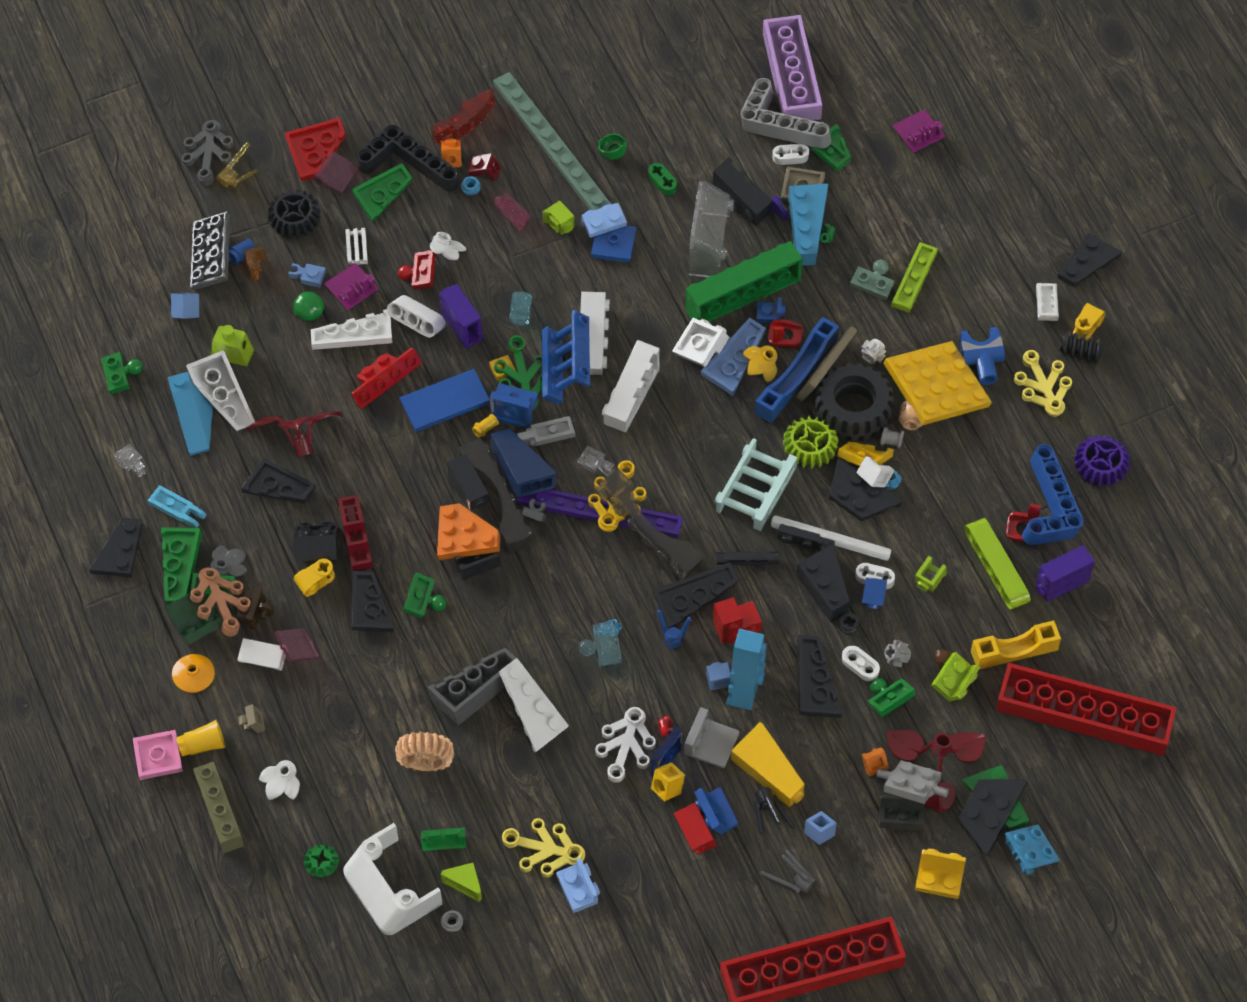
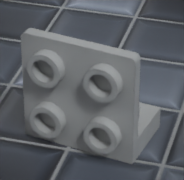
M700 707L684 743V755L720 768H725L731 755V750L738 739L739 730L711 721L708 718V710Z

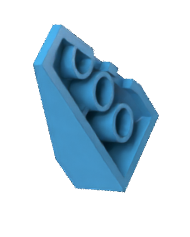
M189 372L168 377L189 455L210 451L213 405L194 385Z

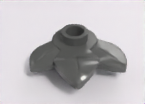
M221 545L212 553L213 561L210 564V568L217 570L220 575L242 576L248 572L247 568L242 565L246 552L238 548L228 550L224 545Z

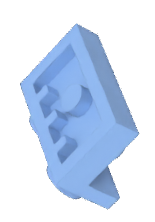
M581 858L576 859L575 865L556 872V876L573 913L598 904L599 888L596 882H591L589 866L587 863L583 864Z

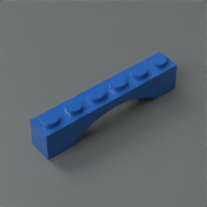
M824 317L819 320L788 369L774 383L767 386L755 401L756 415L771 424L838 340V325Z

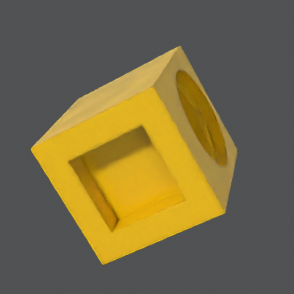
M670 762L655 769L651 789L665 802L681 794L685 774Z

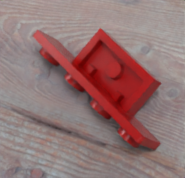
M411 347L398 358L388 353L381 355L374 363L365 367L356 375V378L362 385L355 389L351 395L358 408H364L421 365L422 362L414 348Z

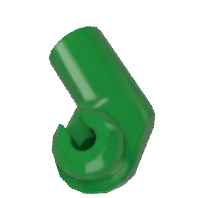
M826 223L825 227L821 229L823 233L820 236V240L823 243H831L836 230L834 226Z

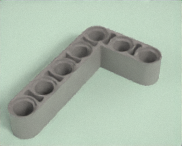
M760 78L754 83L740 113L742 126L745 131L816 148H827L831 144L830 128L826 123L769 111L768 108L773 100L771 81L767 78Z

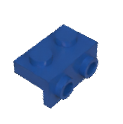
M720 787L710 793L702 788L694 792L697 797L695 803L701 812L704 811L706 815L704 821L710 830L713 829L722 835L739 824Z

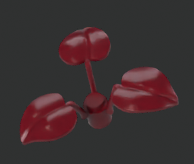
M330 411L313 417H301L294 421L286 422L281 420L282 416H270L249 425L248 431L250 432L255 426L271 422L279 423L278 427L283 428L292 446L295 447L297 457L313 453L310 441H313L312 425L318 420L331 415L343 417L341 411ZM305 422H308V437L306 433L301 434L299 430L300 426ZM287 428L296 430L297 435L294 436V439Z
M904 729L887 731V744L895 757L902 761H914L917 753L923 754L932 747L933 754L939 758L937 768L939 772L942 769L943 758L948 753H954L956 759L961 762L971 763L978 760L986 740V735L980 733L960 732L951 736L939 733L935 736L934 741L930 740L929 744L923 748V738L915 731ZM939 781L937 786L949 789L948 796L945 798L934 794L928 798L924 805L935 812L942 813L953 805L955 790L950 783H940Z

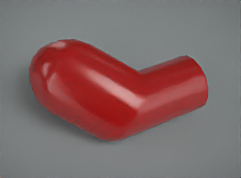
M667 715L659 719L658 726L662 737L672 739L675 736V730L669 728L673 725V721Z

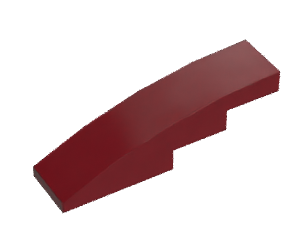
M358 495L338 498L352 571L373 568Z

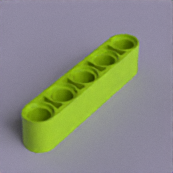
M982 518L965 525L964 529L968 540L1006 606L1012 610L1029 603V592L988 521Z

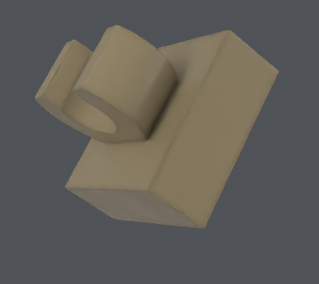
M253 704L246 706V715L238 717L239 725H244L245 730L253 729L257 733L265 731L262 711Z

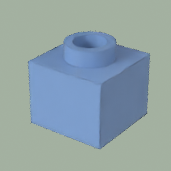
M715 662L707 666L706 676L710 690L729 687L731 679L728 662Z
M822 811L805 821L804 833L818 845L835 836L836 822Z

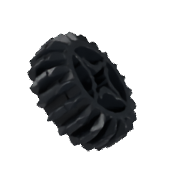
M289 189L287 194L282 192L281 197L275 195V201H271L270 207H268V221H270V226L272 229H275L277 234L281 233L283 237L289 235L290 239L296 235L299 239L301 234L307 236V231L313 232L314 227H318L321 211L318 201L313 198L312 194L307 195L306 191L300 193L298 189L296 192H292ZM308 210L309 213H308V215L305 217V216H304V215H305V212Z

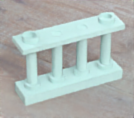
M753 438L749 445H745L740 462L724 490L718 492L715 503L717 504L716 512L721 513L724 505L751 516L754 520L753 528L761 531L797 468V457L790 454L786 461H780L756 450L757 440ZM751 458H755L778 468L780 473L778 476L772 477L747 465ZM744 473L769 484L771 489L769 492L763 493L738 481ZM735 489L760 500L762 505L760 508L754 509L729 497Z

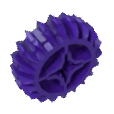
M1096 434L1094 439L1089 436L1087 441L1083 440L1081 445L1077 447L1074 457L1078 475H1083L1084 481L1089 479L1091 485L1094 482L1098 483L1099 487L1102 483L1108 487L1110 482L1116 485L1118 480L1122 481L1124 475L1129 470L1130 454L1126 452V446H1121V440L1115 442L1114 436L1108 439L1106 434L1103 435V438ZM1091 453L1093 456L1091 460L1088 461L1086 457ZM1117 460L1118 465L1113 468V461Z

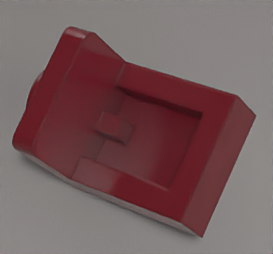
M492 154L472 157L468 173L471 177L487 174L492 180H497L501 164Z

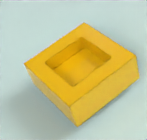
M508 355L489 362L497 381L509 376L504 373L499 374L495 372L494 365L496 361L504 360L509 367L515 370ZM500 364L497 365L499 369H503V368H504V367H503L502 365H500Z

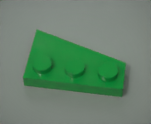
M401 163L353 188L352 194L373 223L412 182V177Z

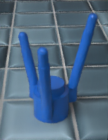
M657 610L662 633L665 635V644L670 650H673L680 646L681 639L686 636L691 617L687 618L682 630L675 627L668 629L661 610Z

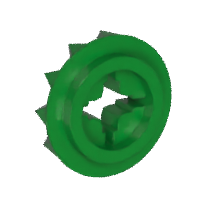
M326 843L324 845L316 844L311 849L308 848V852L304 856L305 869L314 877L322 878L331 875L339 864V857L334 847H330ZM323 853L325 860L328 861H322L320 866H318L316 858H320Z

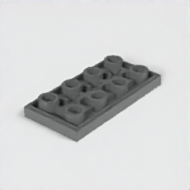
M227 211L193 222L190 288L194 291L228 280L230 214Z

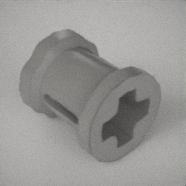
M884 427L880 445L889 444L901 449L904 431L897 432Z

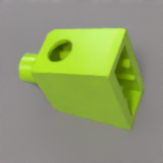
M231 325L218 327L212 341L211 355L224 350L229 362L247 367L254 352L247 334L244 331L233 329Z

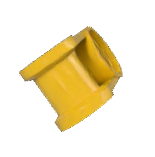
M1086 303L1075 321L1073 334L1078 332L1079 339L1085 334L1088 341L1102 323L1106 312Z
M320 559L306 569L299 571L293 580L302 593L309 597L334 580L333 565L328 559Z

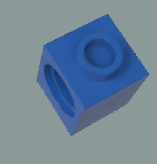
M866 577L862 603H866L867 608L878 609L879 606H883L887 580Z

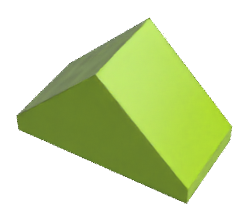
M473 863L446 869L441 872L443 884L480 903L482 900L481 889Z

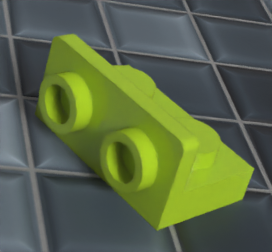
M954 652L950 655L931 686L949 702L961 700L968 691L966 689L977 678L980 666L978 664L970 665L957 652Z

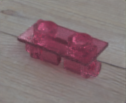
M508 192L503 197L497 196L494 198V205L521 232L532 216Z

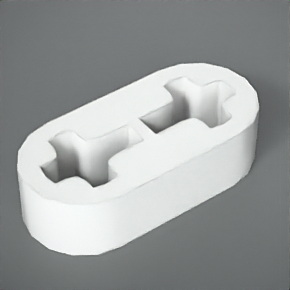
M803 144L779 145L773 149L772 159L778 165L805 163L809 159V148Z
M861 563L856 568L855 577L861 584L865 585L866 577L882 579L884 576H888L886 589H890L894 585L895 574L891 569L869 563ZM864 571H868L866 576H862Z

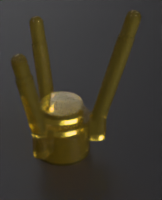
M249 142L233 156L231 163L217 175L218 181L223 186L229 187L232 185L235 187L239 182L257 173V170L254 169L236 179L237 173L232 169L250 145Z

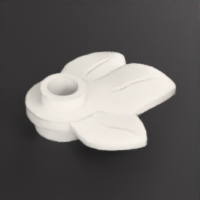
M437 232L430 243V249L434 253H442L449 260H458V252L466 251V248L461 243L451 240V236L445 232Z
M288 760L280 761L276 766L265 768L259 777L260 781L267 783L265 791L269 800H273L283 793L294 800L300 789V782L295 777L296 766ZM284 767L289 769L287 774H282Z

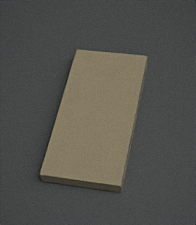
M853 326L849 327L836 341L797 394V399L802 402L816 388L858 330Z

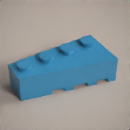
M828 184L789 186L788 200L793 244L803 258L802 266L816 265Z
M739 629L733 649L731 680L726 705L747 710L752 709L758 685L763 684L765 677L767 643H764V634Z

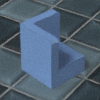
M172 293L171 317L183 319L198 318L199 294Z

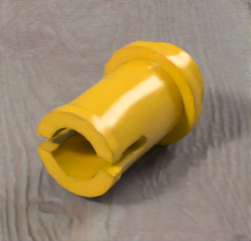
M490 414L480 423H475L472 431L478 438L485 437L488 431L499 425V422L493 414Z

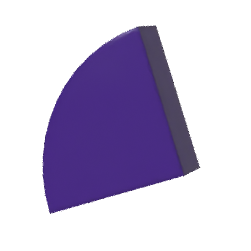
M775 195L771 198L772 212L785 221L789 218L788 209L784 210L781 205L783 201Z

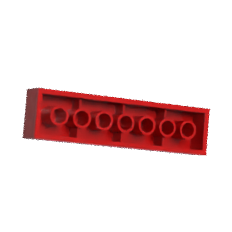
M1008 663L996 711L1164 756L1177 707Z
M891 916L720 962V974L729 1002H775L904 967L906 955Z

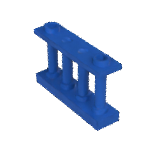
M576 310L572 311V323L560 331H556L548 326L542 329V398L557 405L563 402V389L571 384L578 382L586 387L590 386L589 317ZM572 333V340L562 346V338ZM572 350V358L563 362V355ZM572 367V375L563 380V372Z

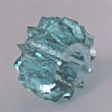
M521 291L513 293L509 317L512 324L519 326L528 325L532 307L531 294Z

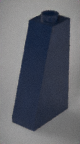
M511 429L491 433V450L517 498L556 488V472Z

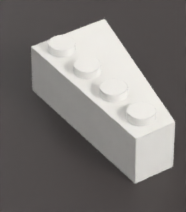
M581 292L580 313L589 317L590 375H603V368L607 369V356H604V349H608V337H605V330L609 329V318H606V311H609L610 299H606V292Z
M639 340L636 341L620 379L611 393L610 401L608 404H605L602 410L605 425L627 432L659 371L658 347Z

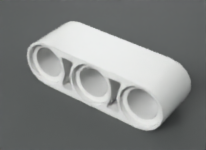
M405 295L400 296L387 307L388 314L393 319L426 337H433L446 326L443 316Z

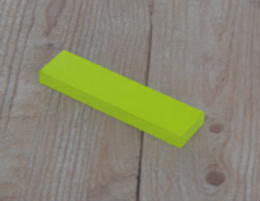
M919 242L894 296L891 307L910 313L938 253V248Z

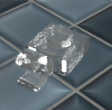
M127 444L113 454L114 460L126 472L132 469L139 477L146 473L143 469L145 466L141 462L143 460L142 456L130 444Z
M589 446L586 447L577 460L578 466L594 474L598 469L607 477H611L615 472L612 469L614 464L605 460V454Z

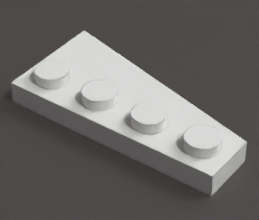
M387 309L383 310L381 314H367L366 318L355 320L352 318L346 320L344 324L337 325L334 323L311 329L312 350L392 343L391 316L388 314Z
M518 658L499 671L506 690L513 700L517 715L520 716L523 723L524 731L531 741L534 753L569 727Z

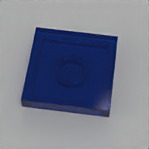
M674 727L651 757L652 778L655 769L672 762L682 750V729L679 727Z

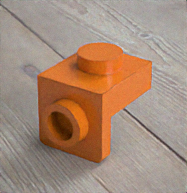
M446 139L441 141L442 159L453 167H461L460 140Z

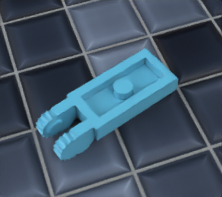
M160 485L147 500L149 505L180 522H184L191 528H197L199 524L188 516L190 512L199 519L206 517V513L194 506L192 502Z

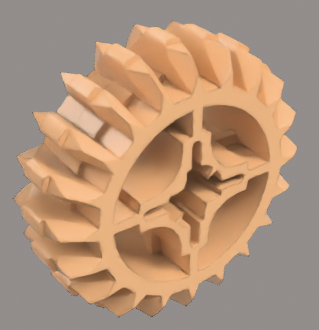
M411 732V734H405L399 738L395 749L397 761L400 762V765L405 766L407 769L412 768L414 771L443 770L445 767L450 766L452 758H454L453 743L450 742V739L436 733Z

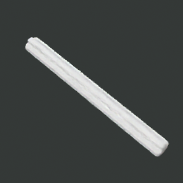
M775 515L771 521V526L779 529L780 524H785L818 533L820 537L834 540L835 546L888 561L891 556V549L787 518Z

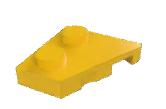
M848 442L838 449L837 456L858 466L862 464L867 456L878 465H881L893 457L894 449L887 448V451L883 452L875 450L874 445Z

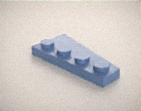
M749 318L725 344L720 354H716L709 361L706 368L704 367L701 370V376L733 396L750 361L744 357L743 352L748 347L759 346L766 328Z

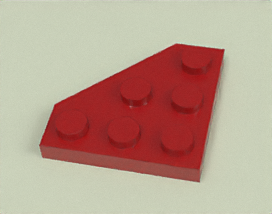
M340 117L284 133L300 181L320 177L345 139L346 134Z

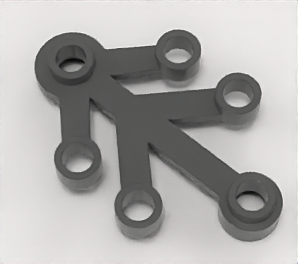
M216 120L205 122L199 134L194 138L188 137L184 140L185 148L187 150H194L197 144L206 138V142L194 152L182 155L183 164L191 166L196 159L204 154L202 169L197 174L200 184L208 186L214 181V175L210 170L212 152L220 159L222 164L228 165L232 162L231 154L227 151L224 152L214 143V138H217L222 142L225 149H231L234 146L233 138L225 136L221 132V125Z

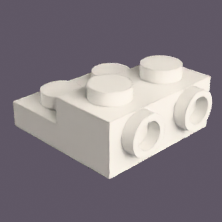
M692 318L672 352L706 368L714 353L720 354L730 337L726 334L727 331L719 325L714 327L705 319L697 320Z

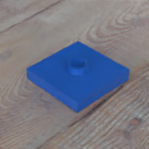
M624 226L595 236L591 258L630 263L636 227Z

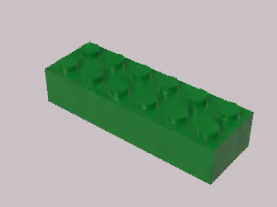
M791 241L779 244L772 250L764 251L752 259H746L741 264L728 267L723 272L711 275L699 283L691 284L686 288L685 310L691 320L695 318L711 322L801 281L803 258Z

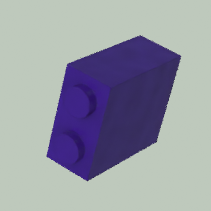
M458 284L446 287L443 291L439 292L442 315L465 349L482 341L481 317Z
M1084 545L1040 566L1035 588L1039 596H1043L1046 602L1090 581L1095 561Z

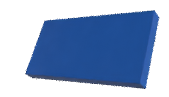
M474 369L399 397L400 403L415 433L490 404V399Z

